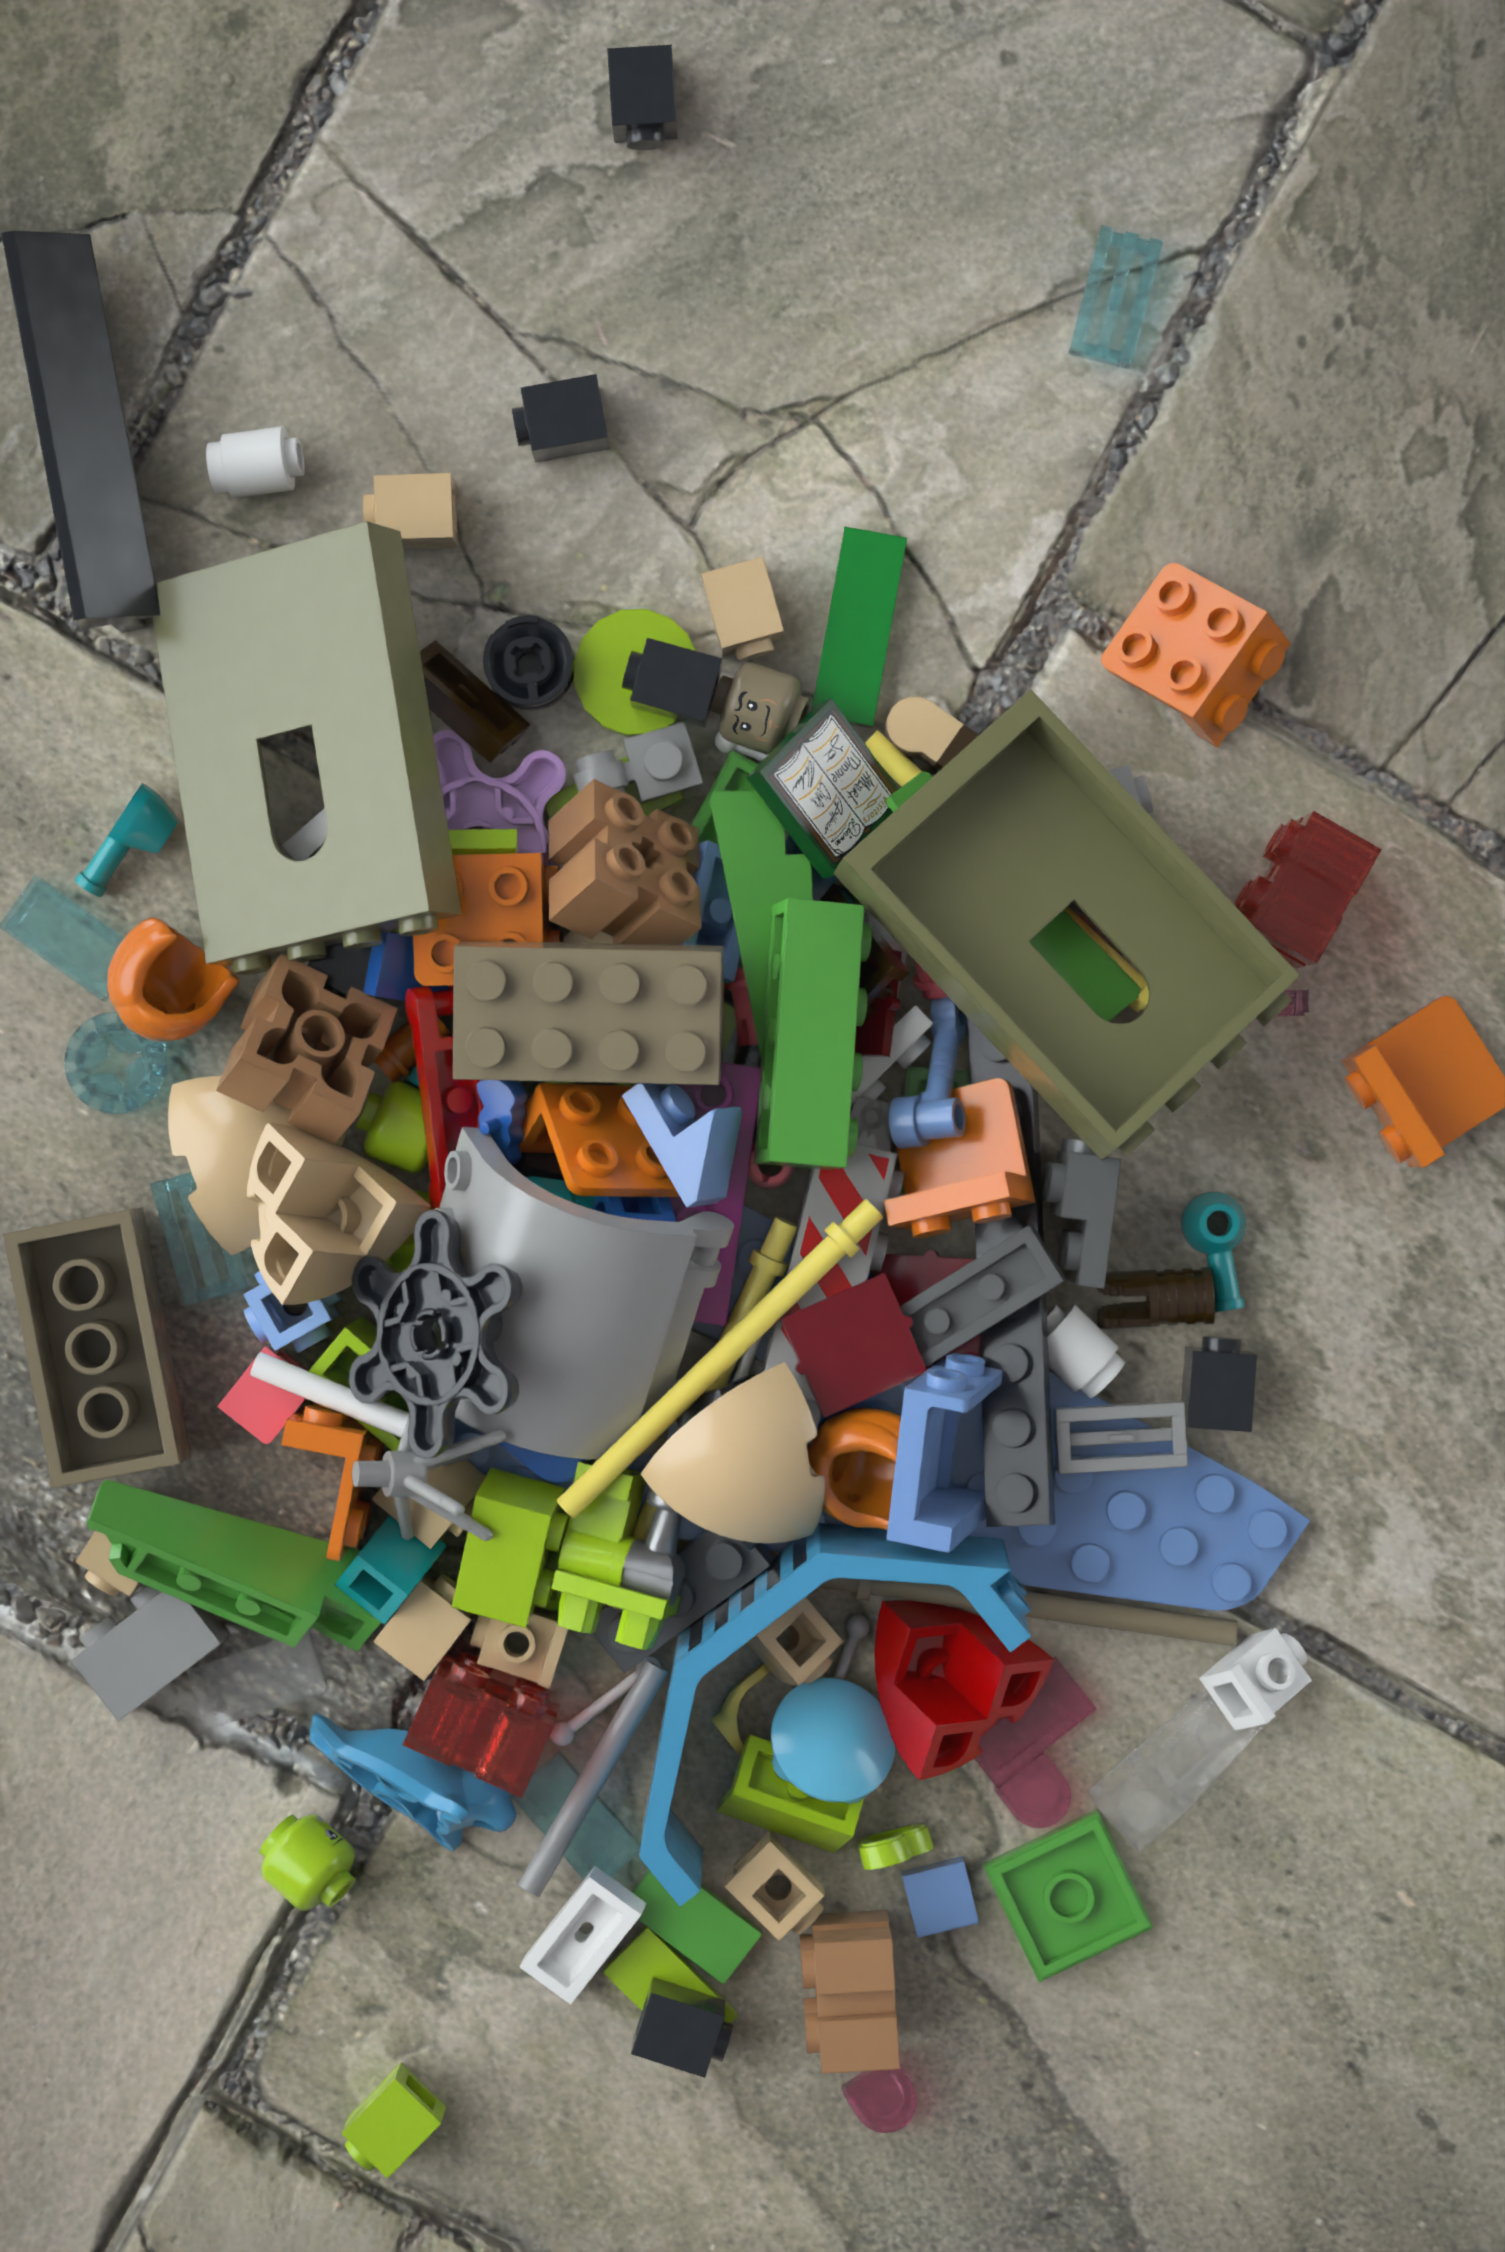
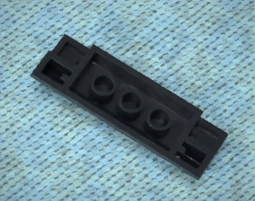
M15 230L3 232L1 236L73 621L84 629L112 625L121 633L146 629L145 618L161 615L91 236L90 234Z

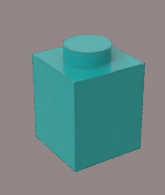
M389 1515L334 1585L385 1625L447 1545L439 1539L429 1549L415 1536L410 1540L403 1539L398 1521Z

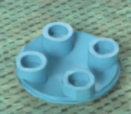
M818 1678L810 1684L804 1682L784 1697L774 1714L771 1725V1744L774 1753L772 1765L774 1771L781 1779L791 1782L809 1796L828 1802H844L849 1804L860 1802L884 1781L892 1767L895 1745L881 1705L872 1694L852 1682L837 1678Z

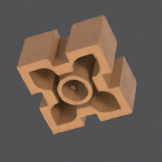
M596 779L587 784L548 820L549 860L562 866V869L549 879V921L591 940L602 931L613 936V944L682 945L702 928L700 887L697 886L694 878L691 876L699 868L697 827L659 809L646 816L636 798Z
M281 953L254 990L240 1027L246 1031L232 1048L216 1091L261 1112H264L272 1101L292 1110L287 1124L334 1145L361 1113L375 1071L368 1067L383 1051L398 1008L353 987L342 998L323 989L328 975L299 961H288V957Z
M887 1910L820 1914L812 1923V1934H800L803 1989L816 1988V1997L804 1998L807 2054L820 2053L821 2074L900 2069L893 1943Z

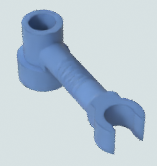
M948 996L932 999L931 1018L933 1022L931 1031L934 1041L926 1092H921V1095L895 1097L890 1104V1133L894 1144L899 1149L925 1147L929 1144L930 1139L960 1137L965 1132L966 1115L963 1103L959 1098H951L959 1043L964 1040V1035L968 1031L967 1016L961 1010L958 1011V1006Z

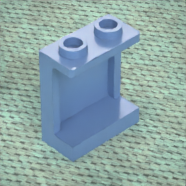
M949 1354L946 1356V1359L942 1358L905 1387L886 1540L950 1553L986 1518L985 1493L952 1486L961 1412H969L1001 1385L1003 1371L985 1367L984 1359L969 1354Z

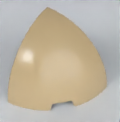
M221 1076L199 1077L172 1084L168 1108V1128L172 1154L175 1157L185 1156L187 1158L197 1186L196 1191L188 1196V1200L210 1235L232 1256L251 1247V1240L258 1239L261 1236L258 1204L247 1198L250 1167L260 1136L267 1122L295 1128L287 1124L292 1110L272 1101L266 1110L261 1112L219 1093L216 1089ZM347 1130L335 1144L342 1146Z
M267 1122L260 1136L250 1167L247 1198L258 1204L261 1233L260 1238L251 1240V1247L264 1281L282 1305L309 1303L348 1288L352 1285L353 1271L359 1260L364 1257H378L386 1261L413 1233L419 1216L431 1207L422 1197L396 1177L358 1154L338 1144L332 1145L302 1130Z
M785 1362L743 1382L700 1411L663 1444L641 1473V1476L650 1488L674 1511L689 1521L718 1535L752 1543H781L812 1535L819 1523L824 1503L825 1478L816 1474L810 1466L806 1447L807 1443L817 1436V1429L802 1390Z

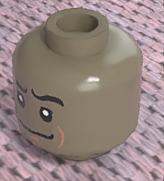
M748 662L738 669L734 678L725 675L721 677L713 696L711 712L721 715L719 728L720 734L725 740L769 755L806 717L810 698L802 696L801 682L797 677L755 662Z

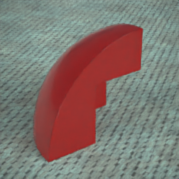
M890 1600L882 1601L874 1647L878 1697L894 1745L918 1780L945 1774L979 1756L983 1752L979 1744L981 1737L1001 1719L1005 1718L1012 1723H1016L1023 1716L1042 1688L1054 1662V1658L1028 1639L1010 1652L979 1615L953 1607L917 1601Z

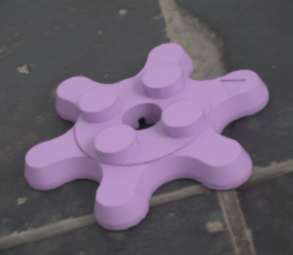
M441 730L435 733L433 738L448 830L472 829L476 827L486 829H517L519 853H549V833L544 825L543 812L547 802L562 789L566 780L565 765L559 756L545 750L531 752L512 774L503 778H492L483 774L476 767L471 746L453 730ZM550 861V866H551V865H558V864H556V863Z

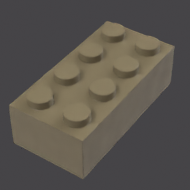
M463 940L454 946L453 1079L719 1085L722 1078L724 946Z
M143 1207L4 1233L3 1238L52 1489L177 1465L190 1458L191 1453Z

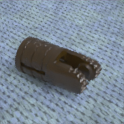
M1201 1267L1194 1270L1192 1268H1182V1270L1164 1269V1271L1153 1269L1106 1272L1104 1289L1097 1288L1098 1293L1109 1295V1297L1146 1296V1301L1123 1302L1121 1304L1114 1303L1101 1306V1309H1098L1097 1326L1100 1329L1159 1327L1160 1324L1174 1326L1181 1323L1194 1325L1201 1322L1203 1324H1214L1215 1297L1211 1267Z

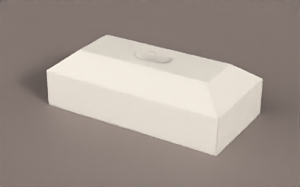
M594 1866L527 1952L520 1968L571 2005L642 1915L647 1903ZM585 1922H590L594 1926L588 1934H583L579 1931V1928Z

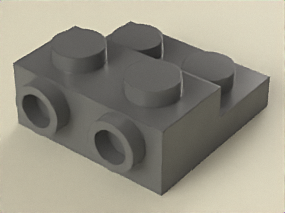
M1062 1138L1061 1151L1057 1152L1056 1163H1045L1042 1178V1200L1051 1202L1049 1213L1074 1219L1073 1230L1062 1229L1058 1249V1266L1067 1270L1066 1279L1079 1286L1104 1289L1121 1159L1105 1157L1100 1160L1083 1140Z

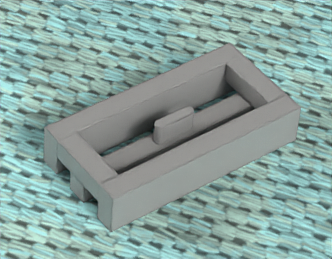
M1183 1401L1054 1408L1057 1472L1059 1474L1188 1467L1185 1406ZM1171 1416V1427L1070 1432L1069 1422ZM1172 1441L1173 1452L1071 1458V1446Z

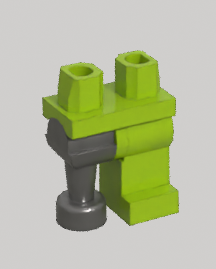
M597 1460L578 1461L574 1482ZM626 1468L575 1519L570 1516L568 1529L561 1547L559 1569L555 1571L551 1589L562 1592L559 1601L558 1626L581 1633H595L602 1606L607 1604L623 1609L615 1641L637 1649L648 1650L654 1647L663 1627L664 1619L677 1614L681 1598L679 1593L683 1578H685V1566L680 1556L676 1554L682 1515L667 1505L649 1486L646 1498L647 1503L657 1509L646 1541L632 1537L646 1481L641 1476L642 1472Z

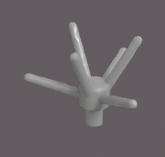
M408 1416L397 1451H387L382 1461L354 1462L352 1480L355 1487H382L386 1497H394L398 1523L403 1539L410 1540L414 1536L408 1497L484 1541L492 1539V1531L464 1514V1507L461 1503L427 1484V1470L468 1460L473 1456V1452L503 1442L506 1439V1433L503 1430H496L454 1443L447 1451L436 1458L423 1459L412 1451L408 1442Z

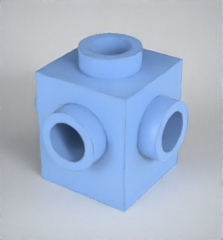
M259 1271L254 1274L259 1286L243 1294L250 1306L244 1309V1314L251 1329L261 1343L269 1340L272 1348L276 1351L292 1342L295 1350L299 1353L331 1335L325 1323L339 1316L334 1306V1303L341 1300L339 1292L307 1303L306 1311L302 1315H295L289 1312L286 1305H282L264 1281L261 1272Z

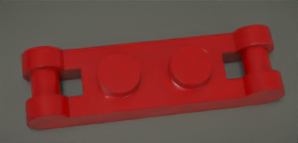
M453 985L449 986L448 990L434 992L428 986L409 988L405 994L406 1013L413 1033L431 1178L429 1200L432 1210L440 1207L446 1186L444 1177L446 1159L451 1151L456 1150L462 1127L479 1128L478 1117L484 1108L476 1087L480 1080L453 1079V1034L439 1035L437 1017L453 1016Z

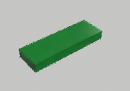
M844 527L812 709L817 704L831 698L851 725L873 728L907 537Z

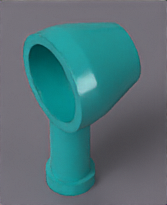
M143 782L141 783L84 872L80 871L75 878V882L95 896L102 897L107 890L106 884L130 848L155 854L159 853L178 824L179 819L157 792Z
M1206 1192L1199 1194L1186 1205L1181 1218L1182 1233L1192 1248L1207 1254L1208 1264L1213 1275L1215 1312L1245 1307L1244 1297H1240L1232 1249L1240 1243L1245 1233L1246 1218L1244 1211L1233 1197L1225 1193ZM1215 1211L1224 1213L1228 1219L1227 1230L1219 1236L1213 1235L1207 1228V1219Z

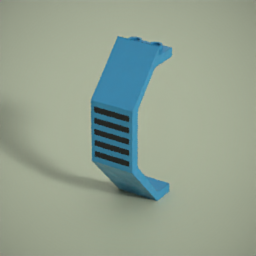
M818 1523L812 1535L793 1542L774 1557L775 1560L767 1569L678 1634L644 1815L639 1858L680 1907L701 1891L704 1850L675 1816L671 1809V1802L695 1690L702 1677L821 1584L836 1578L951 1586L959 1590L968 1599L1001 1642L1012 1652L1031 1637L1026 1614L1031 1611V1608L1024 1599L1027 1595L1025 1589L1010 1571L1011 1567L1003 1539L967 1536L950 1553L886 1540L887 1530Z

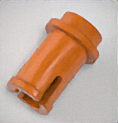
M437 1017L439 1035L452 1034ZM409 1020L386 1040L383 1051L374 1060L392 1082L399 1080L403 1075L407 1077L410 1073L409 1070L416 1065L412 1026Z

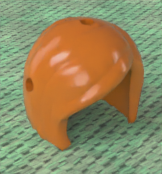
M155 917L143 920L126 935L112 957L107 974L109 999L126 1027L146 1039L161 1042L188 1038L204 1028L217 1015L239 982L237 975L233 974L232 969L226 965L206 964L205 953L201 947L194 945L175 928Z
M854 1408L840 1412L821 1424L817 1430V1436L811 1440L812 1443H809L807 1450L810 1466L816 1474L825 1478L822 1511L852 1527L888 1530L901 1422L900 1414L880 1408Z

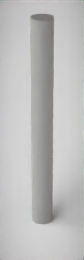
M646 1660L518 1882V1885L525 1891L537 1897L541 1896L667 1677L668 1672Z

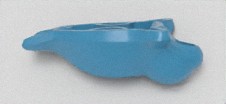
M315 1713L312 1717L310 1742L368 1792L422 1826L444 1848L454 1851L461 1845L462 1829L482 1827L496 1832H503L510 1828L516 1820L517 1813L512 1803L510 1788L507 1781L498 1772L484 1766L464 1765L436 1743L406 1730L387 1728L349 1731L321 1714Z

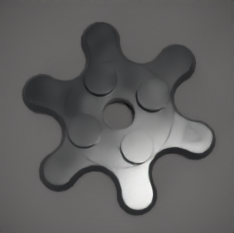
M439 1210L425 1211L419 1216L414 1229V1256L411 1264L405 1271L399 1273L393 1265L378 1257H364L359 1260L352 1275V1287L355 1296L374 1313L377 1321V1337L372 1349L366 1354L357 1357L352 1363L349 1371L350 1390L354 1397L362 1403L377 1402L389 1395L393 1390L400 1393L409 1409L408 1442L412 1451L423 1459L436 1458L452 1446L455 1437V1411L461 1399H470L485 1414H499L514 1405L519 1396L517 1377L498 1360L493 1342L499 1338L502 1332L503 1322L501 1314L516 1305L521 1298L523 1288L521 1278L514 1270L499 1263L485 1265L477 1274L469 1277L463 1269L460 1259V1226L453 1217ZM439 1317L441 1342L446 1344V1346L437 1349L436 1336L432 1328L434 1322Z

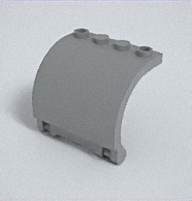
M462 1127L456 1150L451 1151L446 1159L444 1170L446 1186L440 1207L434 1210L442 1211L458 1222L461 1230L460 1259L463 1269L469 1277L477 1274L485 1265L499 1263L518 1273L523 1288L521 1298L517 1304L501 1314L503 1322L502 1332L499 1338L493 1342L498 1360L517 1377L519 1383L517 1401L499 1414H485L470 1399H461L455 1411V1417L485 1434L496 1430H503L506 1433L504 1442L521 1448L554 1456L598 1460L674 1386L704 1288H711L716 1285L721 1269V1263L717 1260L720 1248L728 1246L734 1224L727 1217L709 1211H702L680 1222L621 1217L575 1204L550 1193L519 1173L507 1161L490 1134L483 1135L479 1128ZM439 1317L434 1322L432 1328L436 1336L437 1349L446 1346V1344L441 1342ZM668 1428L642 1454H655L666 1442L669 1432Z

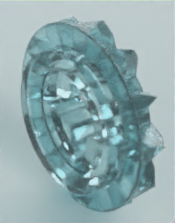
M117 1012L96 1015L80 1025L69 1040L64 1059L67 1081L76 1096L95 1110L111 1114L136 1111L157 1096L168 1073L166 1045L161 1041L146 1039L130 1030L120 1019ZM107 1037L110 1038L112 1044L116 1045L120 1053L131 1052L136 1054L141 1052L142 1056L134 1059V1063L126 1067L127 1078L125 1081L128 1086L126 1089L123 1081H119L115 1073H92L93 1069L101 1067L100 1063L109 1059L107 1048L110 1046Z

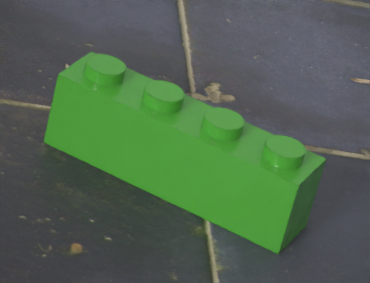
M786 898L772 905L754 1164L833 1170L847 1168V1156L852 1157L855 1154L858 1142V1122L856 1118L850 1117L852 1091H858L863 1072L862 1055L855 1052L856 1026L861 1027L863 1025L867 1011V992L865 988L859 987L860 964L867 961L872 941L871 926L869 923L863 922L865 905Z

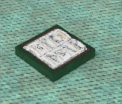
M831 698L817 704L746 777L823 879L833 876L843 857L893 813L891 808L887 807L886 799L899 789Z

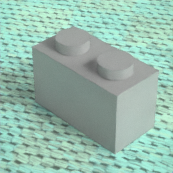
M147 1586L130 1599L137 1610L122 1622L117 1624L113 1617L109 1615L82 1635L79 1639L86 1649L71 1661L119 1722L219 1646L229 1636V1633L213 1613Z

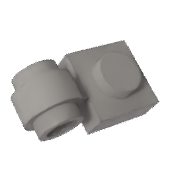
M685 722L624 739L623 744L629 762L616 761L613 750L602 751L580 758L576 761L579 772L573 775L578 792L593 779L624 793L630 784L635 783L641 804L703 786Z

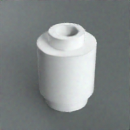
M284 426L222 434L220 441L207 443V469L215 494L229 493L232 498L291 491L295 487V477L304 476L305 473L304 456L298 437L289 438Z
M1075 1304L1065 1311L1058 1305H1054L1047 1311L1049 1368L1074 1392L1081 1389L1090 1399L1093 1398L1114 1379L1126 1362L1116 1353L1119 1346Z

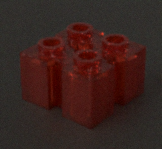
M1315 811L1297 820L1290 818L1286 825L1281 823L1262 854L1263 858L1270 861V867L1265 876L1258 875L1254 881L1249 879L1239 893L1234 905L1290 965L1298 969L1305 967L1306 964L1309 966L1317 964L1341 923L1343 913L1353 896L1358 893L1382 849Z
M459 1652L455 1659L445 1654L430 1681L402 1745L448 1766L454 1764L474 1773L475 1778L522 1798L554 1728L560 1705L550 1701L552 1692L538 1685V1683L518 1677L512 1687L491 1678L490 1675L493 1668L477 1664L479 1658L466 1652Z

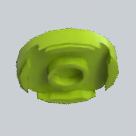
M649 609L619 610L598 620L581 639L574 658V687L585 711L604 729L626 737H634L674 725L678 721L631 707L630 698L632 691L622 688L631 651L643 654L647 638L695 651L689 635L670 617Z

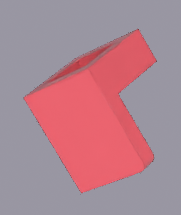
M268 1344L261 1350L265 1354L309 1371L281 1348L274 1351L271 1344ZM253 1361L217 1407L262 1443L269 1444L283 1429L286 1419L294 1414L308 1399L250 1376Z

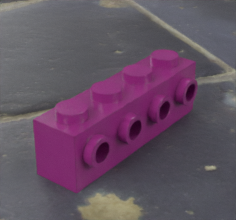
M722 1062V1078L719 1085L675 1084L682 1088L693 1102L695 1121L717 1108L741 1107L742 1109L741 1124L726 1197L717 1204L686 1208L680 1196L669 1197L676 1222H680L702 1211H709L727 1217L734 1224L728 1246L720 1248L717 1260L721 1263V1269L716 1285L711 1288H704L694 1322L726 1326L759 1101L761 1068Z

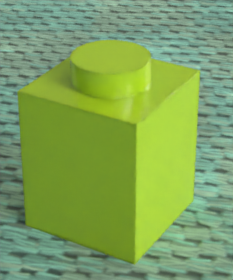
M401 2062L348 2116L341 2133L347 2139L345 2147L360 2166L368 2171H372L376 2167L388 2179L442 2123L446 2105Z

